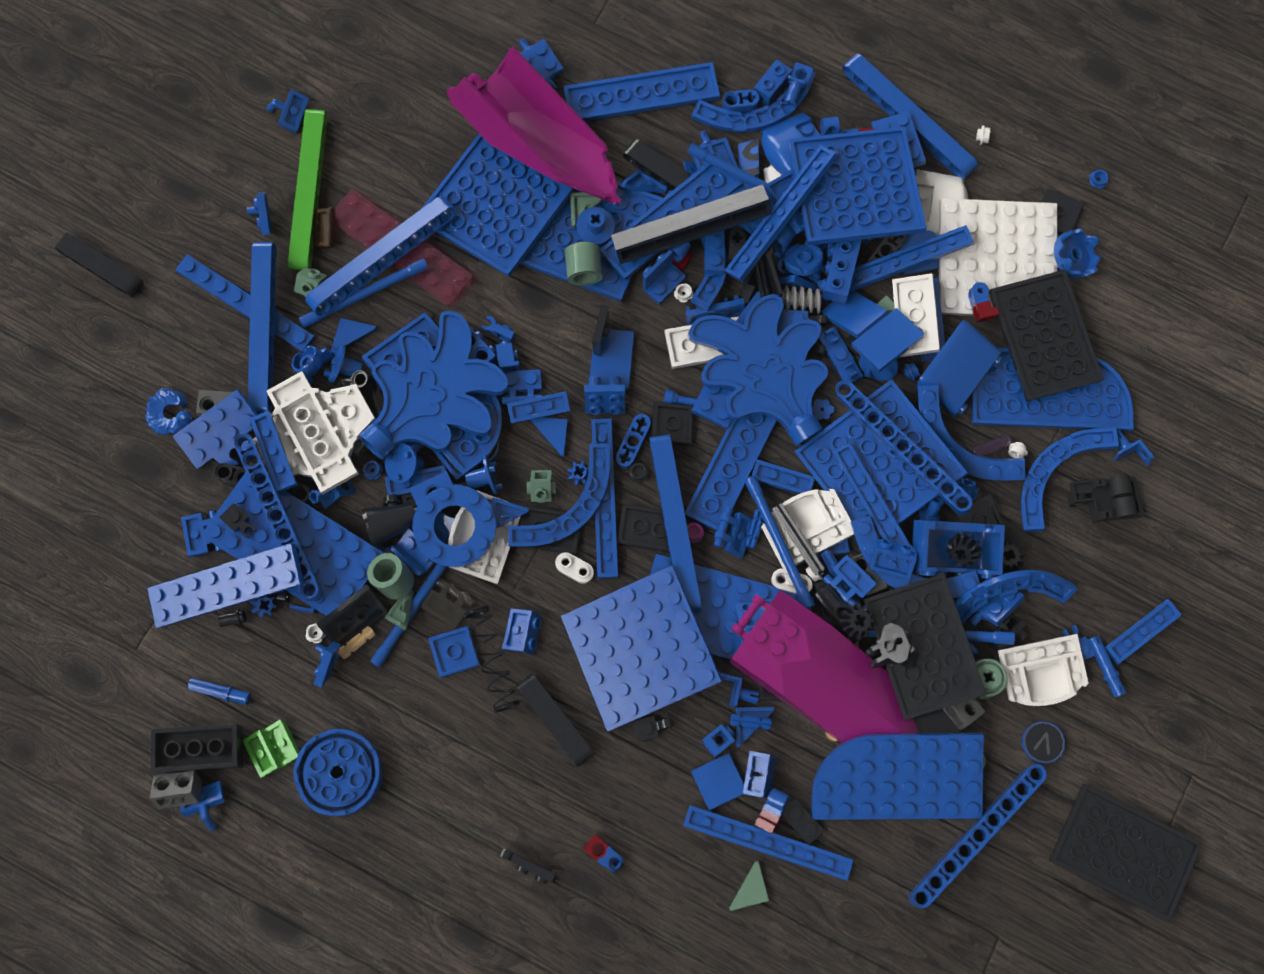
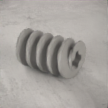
M788 285L784 286L781 298L786 310H789L790 306L793 305L794 310L801 306V310L805 311L806 307H809V311L812 313L814 308H816L817 313L820 314L822 295L819 289H816L813 294L811 288H808L805 293L803 287H800L797 292L796 286H793L790 291Z

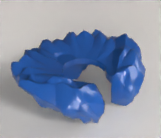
M162 388L158 390L155 396L148 398L150 402L147 403V414L145 417L148 426L155 433L160 435L174 434L182 430L192 420L190 411H180L172 419L165 418L163 415L164 409L167 406L175 405L183 408L188 401L182 393L169 388Z

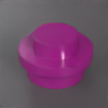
M689 523L687 529L690 542L697 543L701 541L704 536L703 527L698 523Z

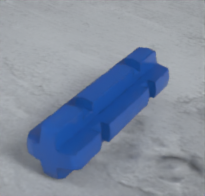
M756 509L754 512V519L748 533L749 537H747L745 543L746 547L751 549L756 547V539L759 538L761 526L763 525V518L759 509Z
M732 714L730 717V725L732 726L742 725V727L758 729L762 727V729L766 730L771 729V718L763 717L760 719L757 716H740V714Z

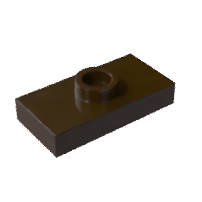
M315 209L313 248L334 247L335 209Z

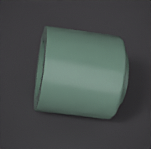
M577 242L565 249L567 280L570 284L587 286L602 280L601 255L597 244Z
M392 553L378 555L368 566V580L379 592L389 599H400L406 596L414 585L412 571L399 557Z
M982 659L976 662L987 695L975 699L986 700L1001 693L1007 683V673L1004 667L993 659ZM990 673L993 682L989 681L986 683L983 674Z

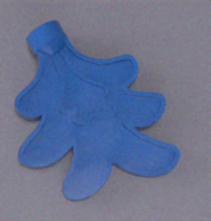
M770 294L757 300L748 310L743 325L731 318L719 315L698 318L691 325L688 339L692 343L712 348L724 354L712 358L705 365L701 374V382L706 387H723L734 390L728 396L725 403V410L729 418L737 420L754 414L770 416L783 425L796 447L823 430V427L813 415L811 401L815 390L827 378L828 368L823 362L818 360L805 361L808 351L821 333V325L813 320L796 321L786 327L777 337V323L784 305L782 298L775 294Z
M444 311L440 315L439 337L435 351H433L430 342L423 335L415 332H404L398 339L402 354V365L399 366L390 360H383L372 367L373 378L384 395V405L379 417L359 435V438L380 459H383L396 445L405 442L420 443L437 452L445 451L450 446L452 439L449 427L459 428L478 436L488 435L491 432L490 414L479 400L469 395L478 393L502 395L508 389V379L500 368L485 360L469 359L472 349L470 328L464 317L453 311Z

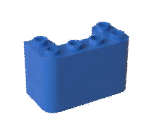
M914 520L912 547L917 549V560L913 569L915 574L935 576L944 573L947 576V572H954V576L976 570L978 577L991 579L995 575H1002L1005 525ZM966 532L968 537L974 535L975 541L980 540L979 546L983 549L980 560L974 566L969 567L967 565L962 568L961 564L955 565L954 560H948L950 554L946 553L948 541L955 534L959 533L962 535Z

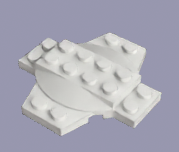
M301 371L266 391L275 406L272 414L273 420L294 475L300 474L313 477L320 492L325 494L359 474L350 456L355 442L359 439V435L373 424L376 419L356 384L324 392L317 388H312ZM255 437V438H254V441L256 442V444H257V446H258V448H259V450H260V452H261V455H262V457H263V459H264V456H263V454H262V451H261V448H260V446H259L258 440H257V438Z

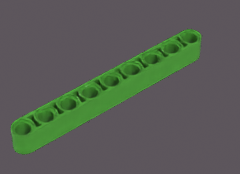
M306 109L288 256V266L292 270H302L305 267L311 269L315 209H318L327 128L326 110Z

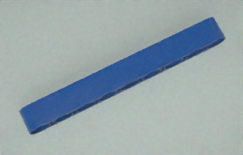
M855 54L842 66L844 74L889 116L909 111L920 144L956 177H962V180H964L978 167L976 159L863 56Z
M443 196L435 198L310 291L305 298L306 303L317 316L327 314L450 222L456 215V208Z
M254 242L252 244L248 402L258 415L268 410L271 412V415L273 412V403L266 391L273 388L277 261V249L274 242Z
M847 380L838 382L835 388L837 398L957 514L966 515L971 511L972 498L851 382ZM843 388L850 389L848 395H841L840 391ZM857 402H863L865 404V406L862 409H856L854 407L855 403ZM873 415L879 417L876 423H871L868 419ZM886 429H891L894 434L891 437H885L883 432ZM901 443H906L909 448L906 451H900L897 446ZM915 457H920L924 462L921 465H915L912 463V460ZM930 471H935L939 476L931 480L927 477V474ZM949 485L953 488V492L945 494L942 488ZM959 500H966L969 505L962 509L957 506V502Z
M240 433L234 438L236 451L279 547L295 543L296 549L299 550L300 568H307V573L303 576L304 585L297 586L302 597L309 602H315L322 596L321 586L282 499L275 489L269 470L256 442L249 434ZM244 441H250L248 447L241 448ZM252 459H258L256 465L249 466ZM260 477H266L263 484H257ZM268 495H274L273 501L270 503L265 502ZM282 513V518L279 521L273 520L275 514ZM285 531H290V537L282 540V534ZM315 586V593L307 596V589Z
M670 434L649 437L671 563L676 570L693 612L700 611L702 606Z
M1039 764L1027 766L982 814V817L975 821L912 889L909 894V902L912 906L927 908L1045 781L1047 772L1043 766ZM1032 769L1037 770L1039 774L1037 780L1031 777ZM1018 784L1023 785L1025 789L1023 795L1017 793L1016 787ZM1004 799H1007L1011 804L1008 811L1002 806ZM991 814L997 820L994 826L988 823V817ZM975 830H979L982 833V839L979 842L974 839ZM962 845L968 849L966 857H962L959 853V848ZM948 860L954 865L951 873L945 870V863ZM933 876H936L940 882L936 889L930 885V880ZM918 892H922L925 895V901L922 904L916 902L915 897Z

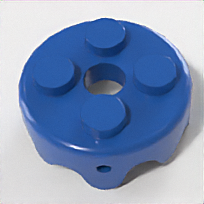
M1071 229L1061 234L1054 244V257L1060 270L1065 269L1067 276L1074 279H1080L1098 271L1096 266L1101 257L1095 253V247L1098 245L1099 239L1096 236L1086 235L1084 229Z

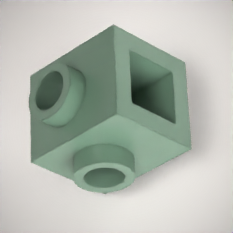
M305 267L297 273L294 292L306 297L310 291L326 280L327 275L320 273L316 269Z
M531 470L530 482H527V494H531V502H551L552 494H556V482H552V470Z

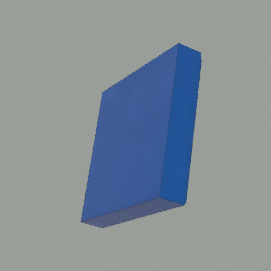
M468 626L428 638L440 679L480 666Z
M729 753L691 771L708 810L743 794V781Z

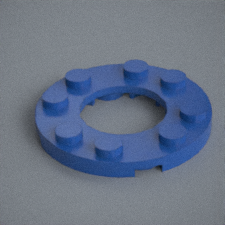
M447 485L437 488L424 497L415 511L413 535L417 546L429 560L438 565L459 568L473 564L488 552L494 541L496 519L493 509L481 493L470 487ZM449 506L465 508L472 514L475 521L473 535L467 542L461 545L450 546L444 544L437 538L434 532V522L437 515Z

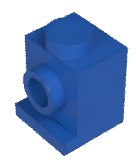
M503 341L496 345L499 368L503 372L520 371L517 349H513L512 342Z
M721 724L702 739L701 742L715 758L735 741L733 738L735 734L728 726L724 727ZM718 736L722 737L723 743L717 744L715 738Z

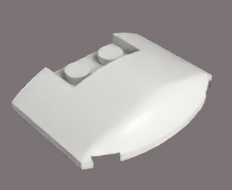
M916 169L915 176L925 217L926 231H932L936 236H939V200L941 198L968 199L967 189L962 177Z
M818 489L807 491L782 503L815 554L838 543L840 544L854 535L850 524L851 520L834 489H829L830 491H818ZM772 512L795 565L803 563L805 559L775 513ZM763 523L761 527L782 568L786 569L766 524Z
M478 491L491 505L494 496ZM460 508L453 521L448 539V545L450 546L461 545L467 542L473 535L475 521L472 514L465 508ZM520 517L496 529L494 541L488 552L481 559L468 566L450 568L498 584L510 549L508 547V526H517Z
M1077 634L998 650L1001 665L1007 673L1006 689L1008 698L1012 702L1028 706L1056 704L1073 697L1082 685L1086 687L1089 684Z

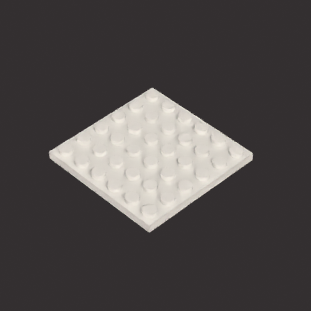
M941 198L939 200V235L967 225L974 241V245L939 258V293L942 315L973 316L968 292L975 283H985L990 290L1057 272V263L1054 257V244L1057 239V203ZM988 294V297H989V300H990V303H991V307H993V304H992L990 295Z

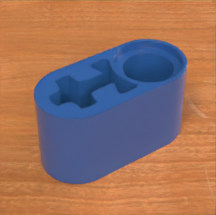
M754 90L727 92L723 96L722 109L750 113L752 110L757 109L759 95ZM732 102L735 105H728L727 103Z

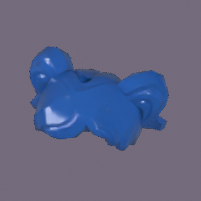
M309 345L304 349L303 353H297L293 357L291 366L297 374L302 371L311 386L313 383L312 376L318 373L323 363L332 358V353L326 347L319 350Z

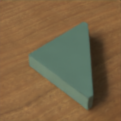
M584 192L572 193L570 195L572 229L576 228L577 218L581 212L587 208L597 207L602 199Z
M412 590L406 596L398 599L385 616V619L403 630L407 628L414 593Z
M758 861L754 862L729 907L730 911L769 901Z

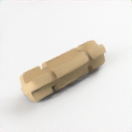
M369 626L363 629L361 634L358 633L346 643V646L343 645L339 649V655L343 659L349 657L352 651L355 652L367 642V639L370 640L375 636L373 629Z

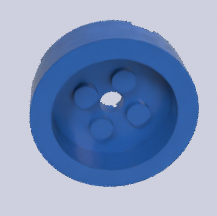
M345 729L327 730L311 738L299 752L294 766V782L304 803L316 812L335 817L353 815L366 808L375 799L383 780V764L375 746L365 737ZM340 766L343 769V775L336 779L332 776V770Z

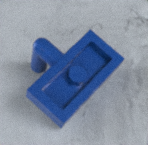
M291 89L285 103L273 99L267 106V111L273 112L276 108L282 110L277 125L296 133L309 98Z
M259 192L256 198H254V207H247L248 215L259 214L257 227L259 230L261 229L262 235H269L272 232L271 208L268 204L267 192Z
M333 641L329 647L320 643L316 646L315 651L321 653L320 658L322 661L315 669L314 675L316 678L314 685L321 688L329 680L334 664L340 657L338 653L341 647L340 644Z
M217 781L201 787L199 804L180 806L181 814L184 818L200 812V818L210 831L215 830L217 824L209 815L208 809L225 802L221 782Z

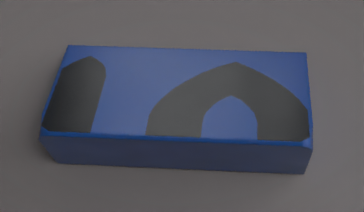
M759 140L738 144L739 168L757 178L759 177Z

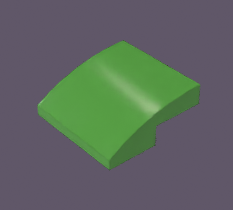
M280 719L264 730H259L242 740L260 778L292 763L297 759L300 752L284 719Z

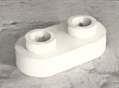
M567 552L557 556L555 564L560 573L580 584H587L593 579L594 571L590 564ZM564 559L569 560L567 566L562 565ZM585 569L587 574L585 576L580 575V570Z
M776 570L771 577L772 585L777 589L796 594L795 587L787 570ZM800 574L805 587L810 592L812 588L811 579L806 575ZM783 577L785 582L779 583L778 578Z

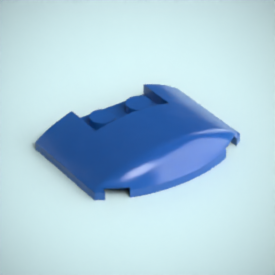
M802 112L762 129V148L770 164L783 175L793 170L789 139L821 135L812 124L811 118Z

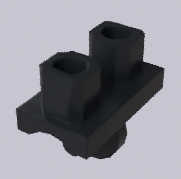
M1006 618L998 627L995 626V629L992 631L1014 632L1015 640L1018 642L1023 641L1028 636L1024 629L1026 623L1015 618L1011 620ZM988 642L991 648L998 650L1013 647V645Z

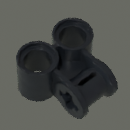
M358 370L353 373L351 379L336 378L338 382L337 388L356 384L369 408L372 407V397L367 394L376 385L372 375ZM366 377L365 383L362 384V380Z

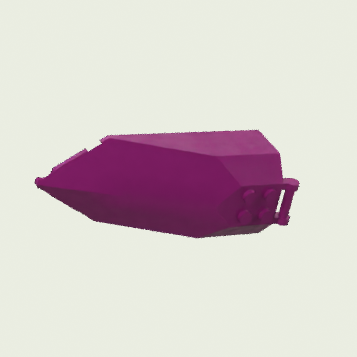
M515 47L509 49L495 73L485 82L476 73H472L468 76V79L466 77L463 78L456 87L452 86L447 89V95L451 99L449 102L490 145L558 183L615 205L621 202V198L617 196L616 192L618 185L611 161H608L606 157V152L608 151L606 144Z
M782 590L778 592L770 604L755 594L752 604L739 622L731 628L744 641L729 663L840 743L865 734L918 733L913 718L904 720L889 673L882 667L872 668L870 663L873 660L833 626ZM759 607L765 610L752 630L747 633L744 628Z

